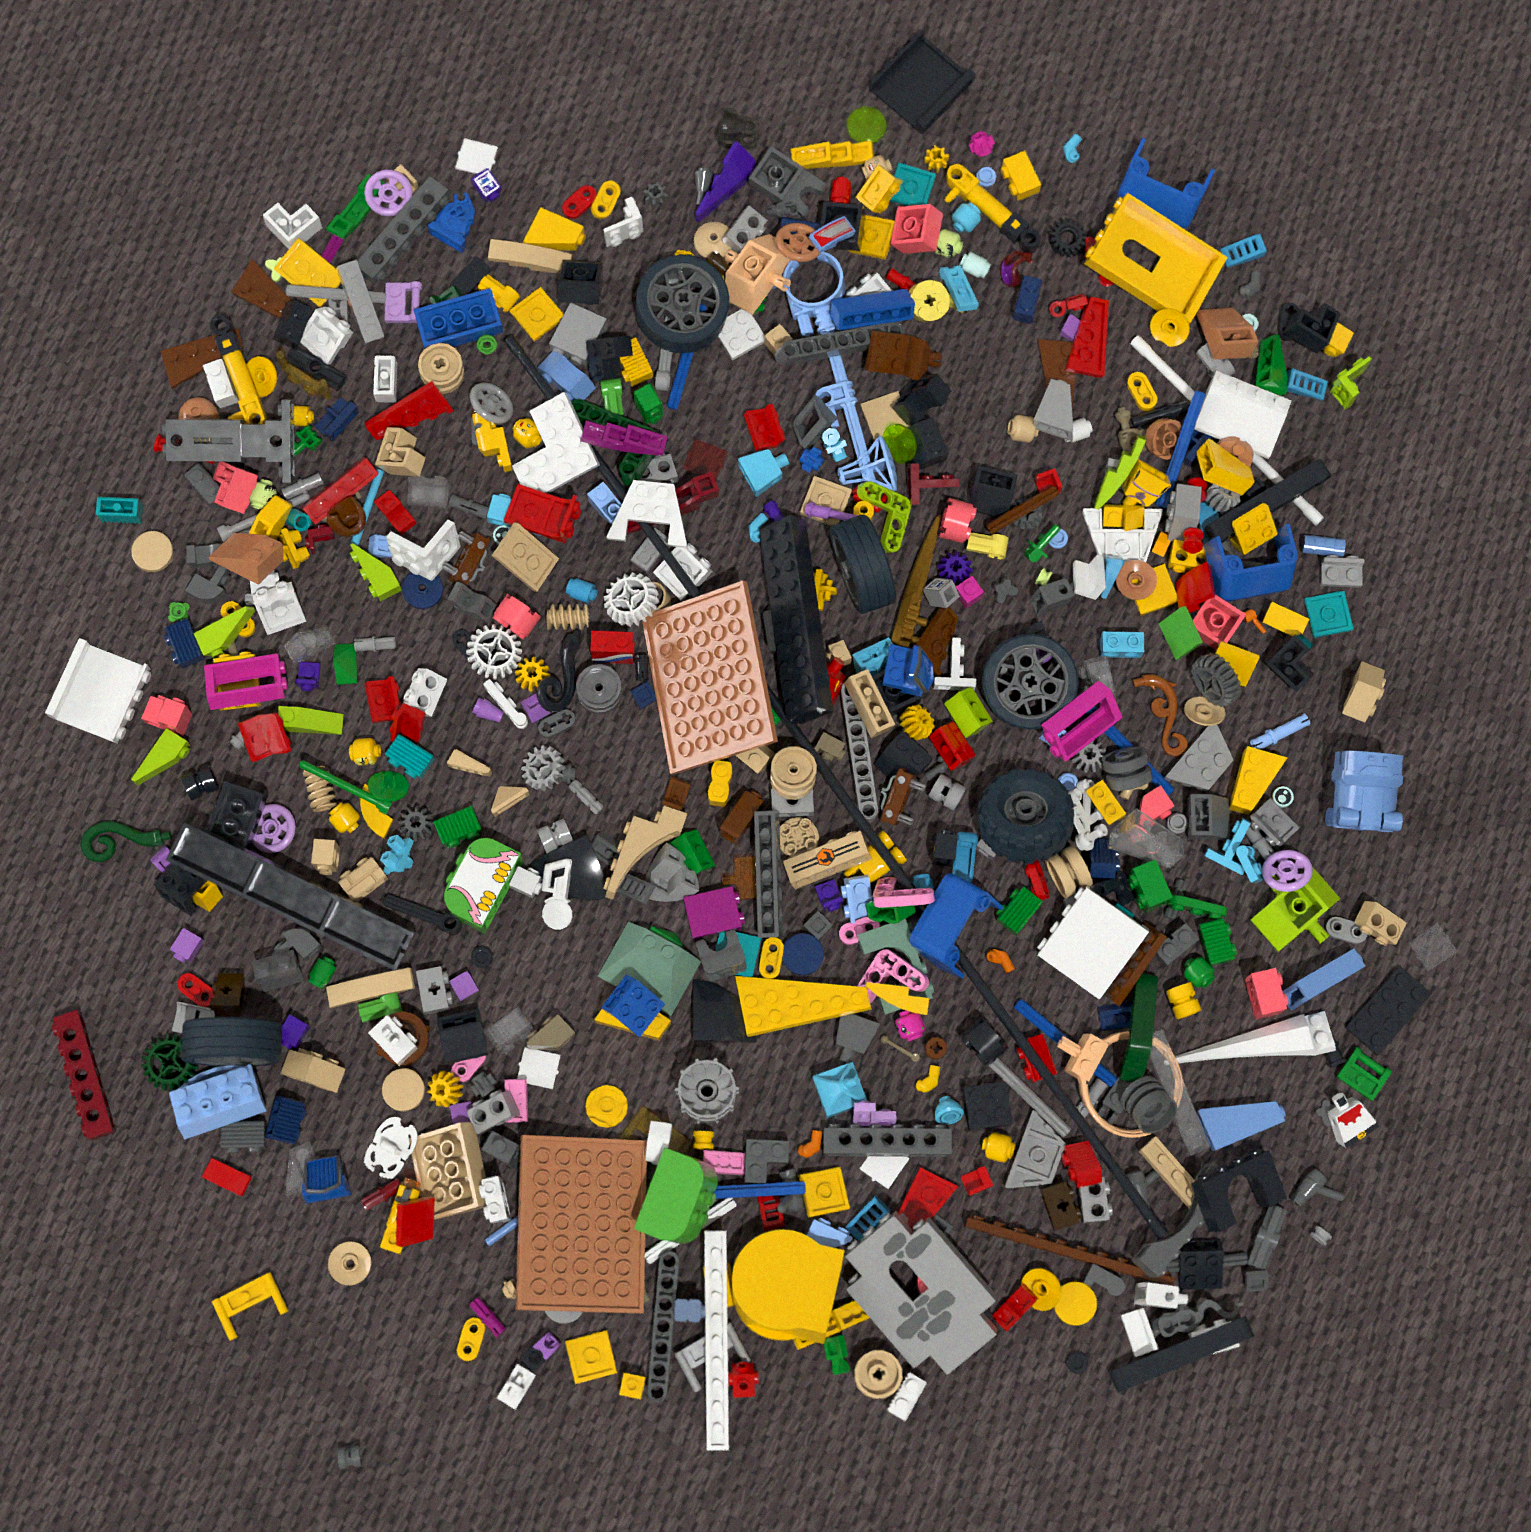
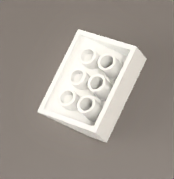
M1216 370L1208 386L1195 430L1220 440L1229 436L1238 437L1240 441L1248 442L1251 445L1253 453L1269 459L1287 416L1291 400Z

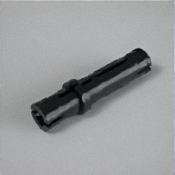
M1185 400L1175 404L1169 403L1163 408L1131 416L1133 428H1139L1152 424L1158 419H1175L1176 416L1188 412L1190 401Z

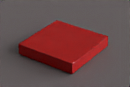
M427 1196L397 1204L396 1246L404 1247L433 1239L434 1197Z

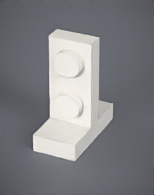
M952 638L950 678L935 677L933 689L962 691L972 687L975 690L976 679L960 678L963 677L964 665L960 664V657H964V645H961V638Z

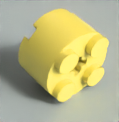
M933 280L923 281L915 284L909 290L910 297L915 301L914 319L920 322H931L941 318L948 311L949 294L940 282ZM930 299V303L925 304L924 300Z

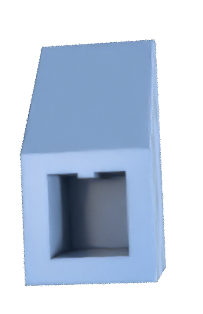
M602 482L587 494L588 501L600 516L612 525L622 504L605 483Z
M819 1218L818 1221L813 1220L807 1234L808 1237L812 1238L819 1245L832 1248L848 1244L853 1239V1237L849 1236L850 1232L841 1227L836 1230L830 1227V1222Z

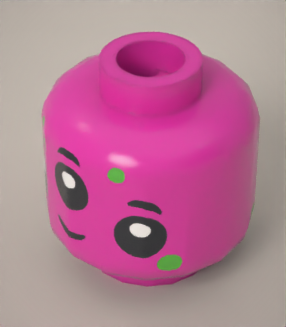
M909 1011L899 1013L900 1017L895 1020V1024L900 1037L907 1039V1041L922 1037V1033L926 1028L921 1014Z

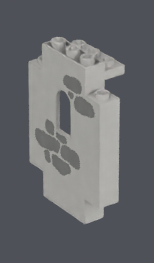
M896 1211L893 1214L887 1213L879 1220L881 1224L876 1228L871 1226L864 1232L863 1239L859 1242L854 1240L847 1247L848 1251L845 1257L860 1275L855 1273L849 1278L846 1290L913 1368L917 1367L931 1355L948 1375L997 1335L996 1326L983 1312L996 1302L997 1295L929 1217L925 1221L920 1219L914 1224V1230H912L907 1224L909 1219L904 1213L901 1215ZM897 1260L906 1262L928 1289L912 1301L890 1275L889 1267L892 1262Z

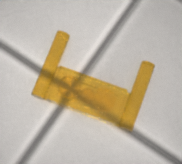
M282 351L276 353L282 370L288 376V381L296 386L297 384L303 386V390L310 396L315 394L320 398L323 394L326 400L332 398L326 380L322 379L319 383L291 364H288Z
M642 1106L618 1139L628 1140L636 1128L648 1137L651 1121L665 1122ZM672 1128L669 1149L686 1154L693 1143Z

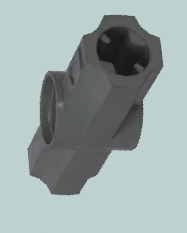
M1275 1205L1267 1208L1262 1224L1257 1228V1237L1254 1236V1245L1247 1265L1261 1271L1265 1270L1272 1250L1274 1251L1279 1241V1231L1284 1222L1286 1210Z

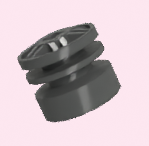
M1145 1076L1135 1080L1125 1089L1121 1096L1122 1108L1133 1118L1135 1124L1144 1133L1152 1134L1161 1131L1173 1121L1177 1114L1178 1107L1176 1102L1165 1091L1164 1087L1160 1085V1082L1152 1076Z

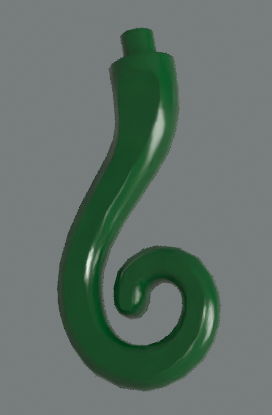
M105 821L87 829L81 839L80 846L87 859L93 862H105L113 857L116 844L110 836H101L98 838V842L105 844L107 848L103 853H96L92 849V841L101 833H117L144 847L165 845L164 841L171 839L170 831L162 833L161 829L141 832L119 822Z

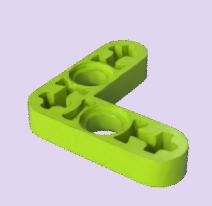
M874 482L861 483L857 488L859 498L888 511L881 537L885 553L898 551L911 510L909 499ZM868 487L867 490H868L869 492H871V493H875V495H874V494H868V495H867V491H865V488ZM882 493L886 494L888 498L886 504L882 503L880 499ZM901 502V506L903 507V509H901V507L897 504L893 505V503ZM894 519L897 520L899 523L898 530H895L892 527V521ZM888 540H891L890 542L893 544V547H890Z

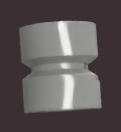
M941 773L928 797L936 802L943 801V806L954 811L966 787L958 782L953 784L949 777ZM945 786L950 788L946 796L941 794Z
M564 818L554 822L552 827L547 825L537 829L547 854L558 849V846H564L573 841Z

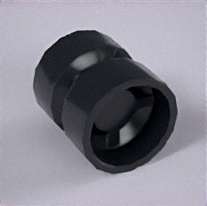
M209 765L199 768L196 774L190 772L181 776L191 801L202 797L203 792L209 794L219 790Z

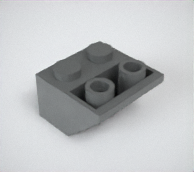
M1191 794L1187 799L1188 840H1230L1229 798L1212 794Z

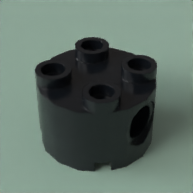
M981 1017L962 1034L961 1040L970 1051L975 1049L977 1051L975 1055L985 1066L988 1063L991 1065L1009 1048Z

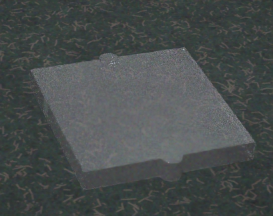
M1438 923L1408 943L1416 954V959L1421 961L1427 971H1430L1458 952L1450 941V936L1445 934Z

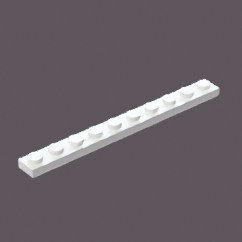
M726 1230L705 1231L707 1450H729Z

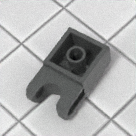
M772 146L749 177L748 183L750 187L776 204L779 202L796 203L799 210H794L798 212L795 216L802 220H806L809 216V208L800 200V196L806 192L820 196L827 189L823 181ZM779 175V178L775 179L773 176Z

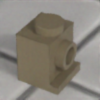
M824 732L814 748L817 753H821L822 758L830 762L832 760L841 762L847 752L844 750V742Z

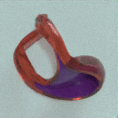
M1013 251L1002 260L1000 267L1001 278L1007 287L1015 288L1020 285L1021 277L1017 266L1023 261L1032 263V252ZM1017 254L1021 257L1013 264L1008 265V262Z

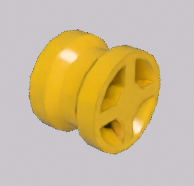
M693 1131V1136L695 1137L693 1149H714L712 1143L714 1132Z

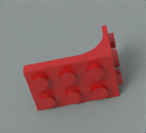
M517 484L504 518V523L513 525L514 522L519 523L529 532L566 544L567 539H571L575 529L573 527L574 521L580 517L581 503L577 495H573L572 499H563Z

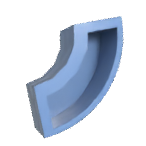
M554 350L537 367L548 384L552 383L560 391L567 393L570 401L575 399L585 400L596 388L585 373L577 369L564 355Z

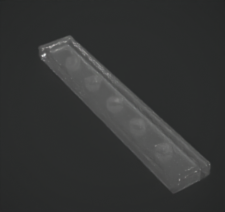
M1163 1029L1153 1032L1150 1059L1160 1084L1177 1104L1178 1109L1174 1119L1187 1152L1191 1156L1210 1147Z

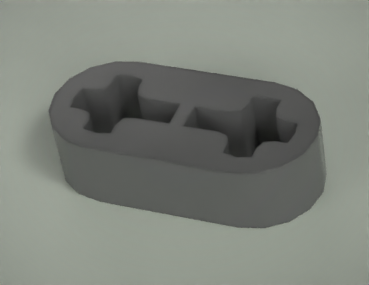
M565 709L542 720L538 727L540 735L549 739L571 729L576 722L575 715L572 711ZM563 715L572 717L569 724H566V722L558 724V722L563 720ZM545 724H548V726L556 724V726L551 728V733L548 734L547 731H542L545 729Z

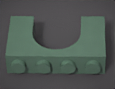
M906 919L899 923H890L856 935L863 955L882 948H896L907 956L911 965L924 974L928 973L924 961L920 962L919 952L910 944V936L913 931L910 921L906 922ZM913 976L910 978L917 983V985H921V982L919 981L920 979L915 978ZM929 981L928 988L923 992H917L909 988L908 996L932 999L934 988L931 981ZM877 997L883 1015L900 1010V1008Z

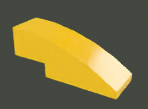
M870 982L865 984V987L873 994L897 1008L922 1015H927L929 998L908 996L909 987Z

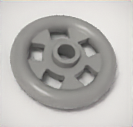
M479 383L471 389L470 402L474 410L483 419L496 424H502L511 419L513 405L508 395L501 388L490 383ZM482 391H487L488 394L484 395ZM501 407L505 409V413L500 411Z

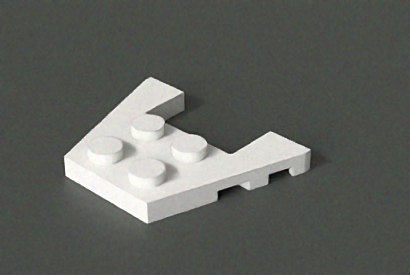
M633 480L608 532L607 539L626 542L628 521L670 525L668 546L687 548L674 484Z
M1083 508V516L1097 555L1104 557V563L1107 555L1122 557L1124 564L1132 560L1147 561L1162 515V509H1144L1143 529L1124 531V529H1102V509Z

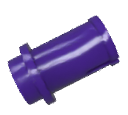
M774 500L768 502L763 507L765 509L764 513H767L771 520L776 522L784 518V516L777 507L778 503H775Z

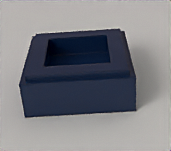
M648 681L630 691L640 710L657 701L656 694Z

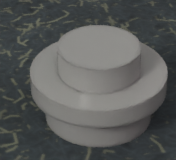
M1174 813L1167 820L1168 829L1175 834L1184 832L1188 826L1187 818L1181 813Z

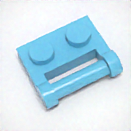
M1242 845L1237 848L1236 854L1250 882L1259 883L1263 881V866L1261 863H1257L1254 858L1255 849L1251 846Z

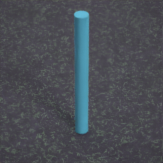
M376 469L379 475L373 479L363 506L366 522L384 471ZM363 531L353 536L350 544L353 543L358 546Z

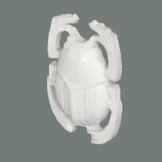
M398 1117L389 1118L380 1125L373 1140L377 1144L376 1146L371 1144L368 1147L364 1163L371 1171H374L372 1165H382L386 1173H380V1177L383 1176V1178L393 1179L404 1165V1162L400 1161L401 1158L406 1160L411 1155L418 1138L416 1129L412 1125L405 1128L402 1127L400 1123L401 1118ZM393 1124V1127L387 1128L381 1133L386 1126ZM409 1134L411 1135V1138H412V1139H411V1147H410V1149H408L409 1143H410V1142H409V1136H408ZM375 1151L374 1162L371 1160V1153ZM397 1164V1167L393 1171L387 1170L388 1167Z

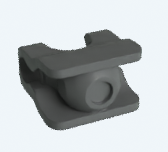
M734 929L726 931L728 942L727 946L721 951L716 952L709 949L704 939L696 941V948L703 969L710 982L744 972L747 969L745 955Z

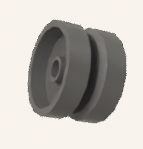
M1143 747L1118 749L1108 753L1102 759L1104 770L1108 772L1106 776L1107 784L1111 790L1124 791L1135 789L1152 781L1151 767L1146 765L1149 762L1148 753Z

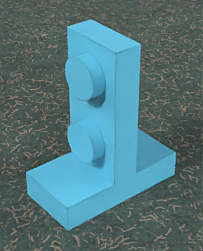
M1242 818L1241 822L1236 821L1232 832H1234L1232 839H1227L1222 848L1225 851L1224 854L1208 847L1205 856L1243 875L1245 870L1242 864L1232 858L1251 824L1250 821Z

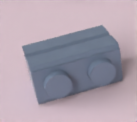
M676 1299L674 1315L676 1322H687L689 1320L692 1323H699L701 1318H705V1305H701L700 1300L690 1299L687 1302V1299Z

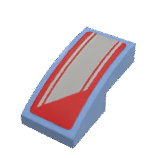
M843 216L810 234L809 239L819 252H823L835 247L837 242L852 237L856 231L847 218Z

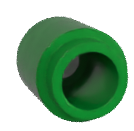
M327 957L323 959L318 958L308 975L310 976L308 982L323 989L324 985L327 986L337 969L334 967L335 962Z

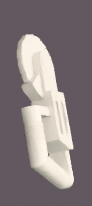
M566 858L545 864L541 890L551 892L553 896L544 901L546 904L542 910V917L544 922L553 929H563L572 920V909L568 904L570 902L568 892L572 859ZM565 868L564 875L556 877L554 887H551L552 871Z

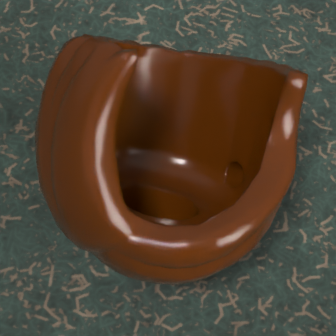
M352 496L343 499L333 506L326 516L330 528L336 534L343 537L358 535L363 531L366 524V514L359 502Z

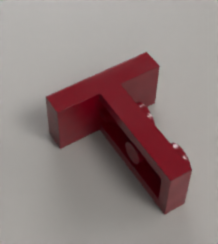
M907 464V486L910 505L920 504L919 488L959 487V479H953V475H941V479H933V475L921 476V480H919V464Z

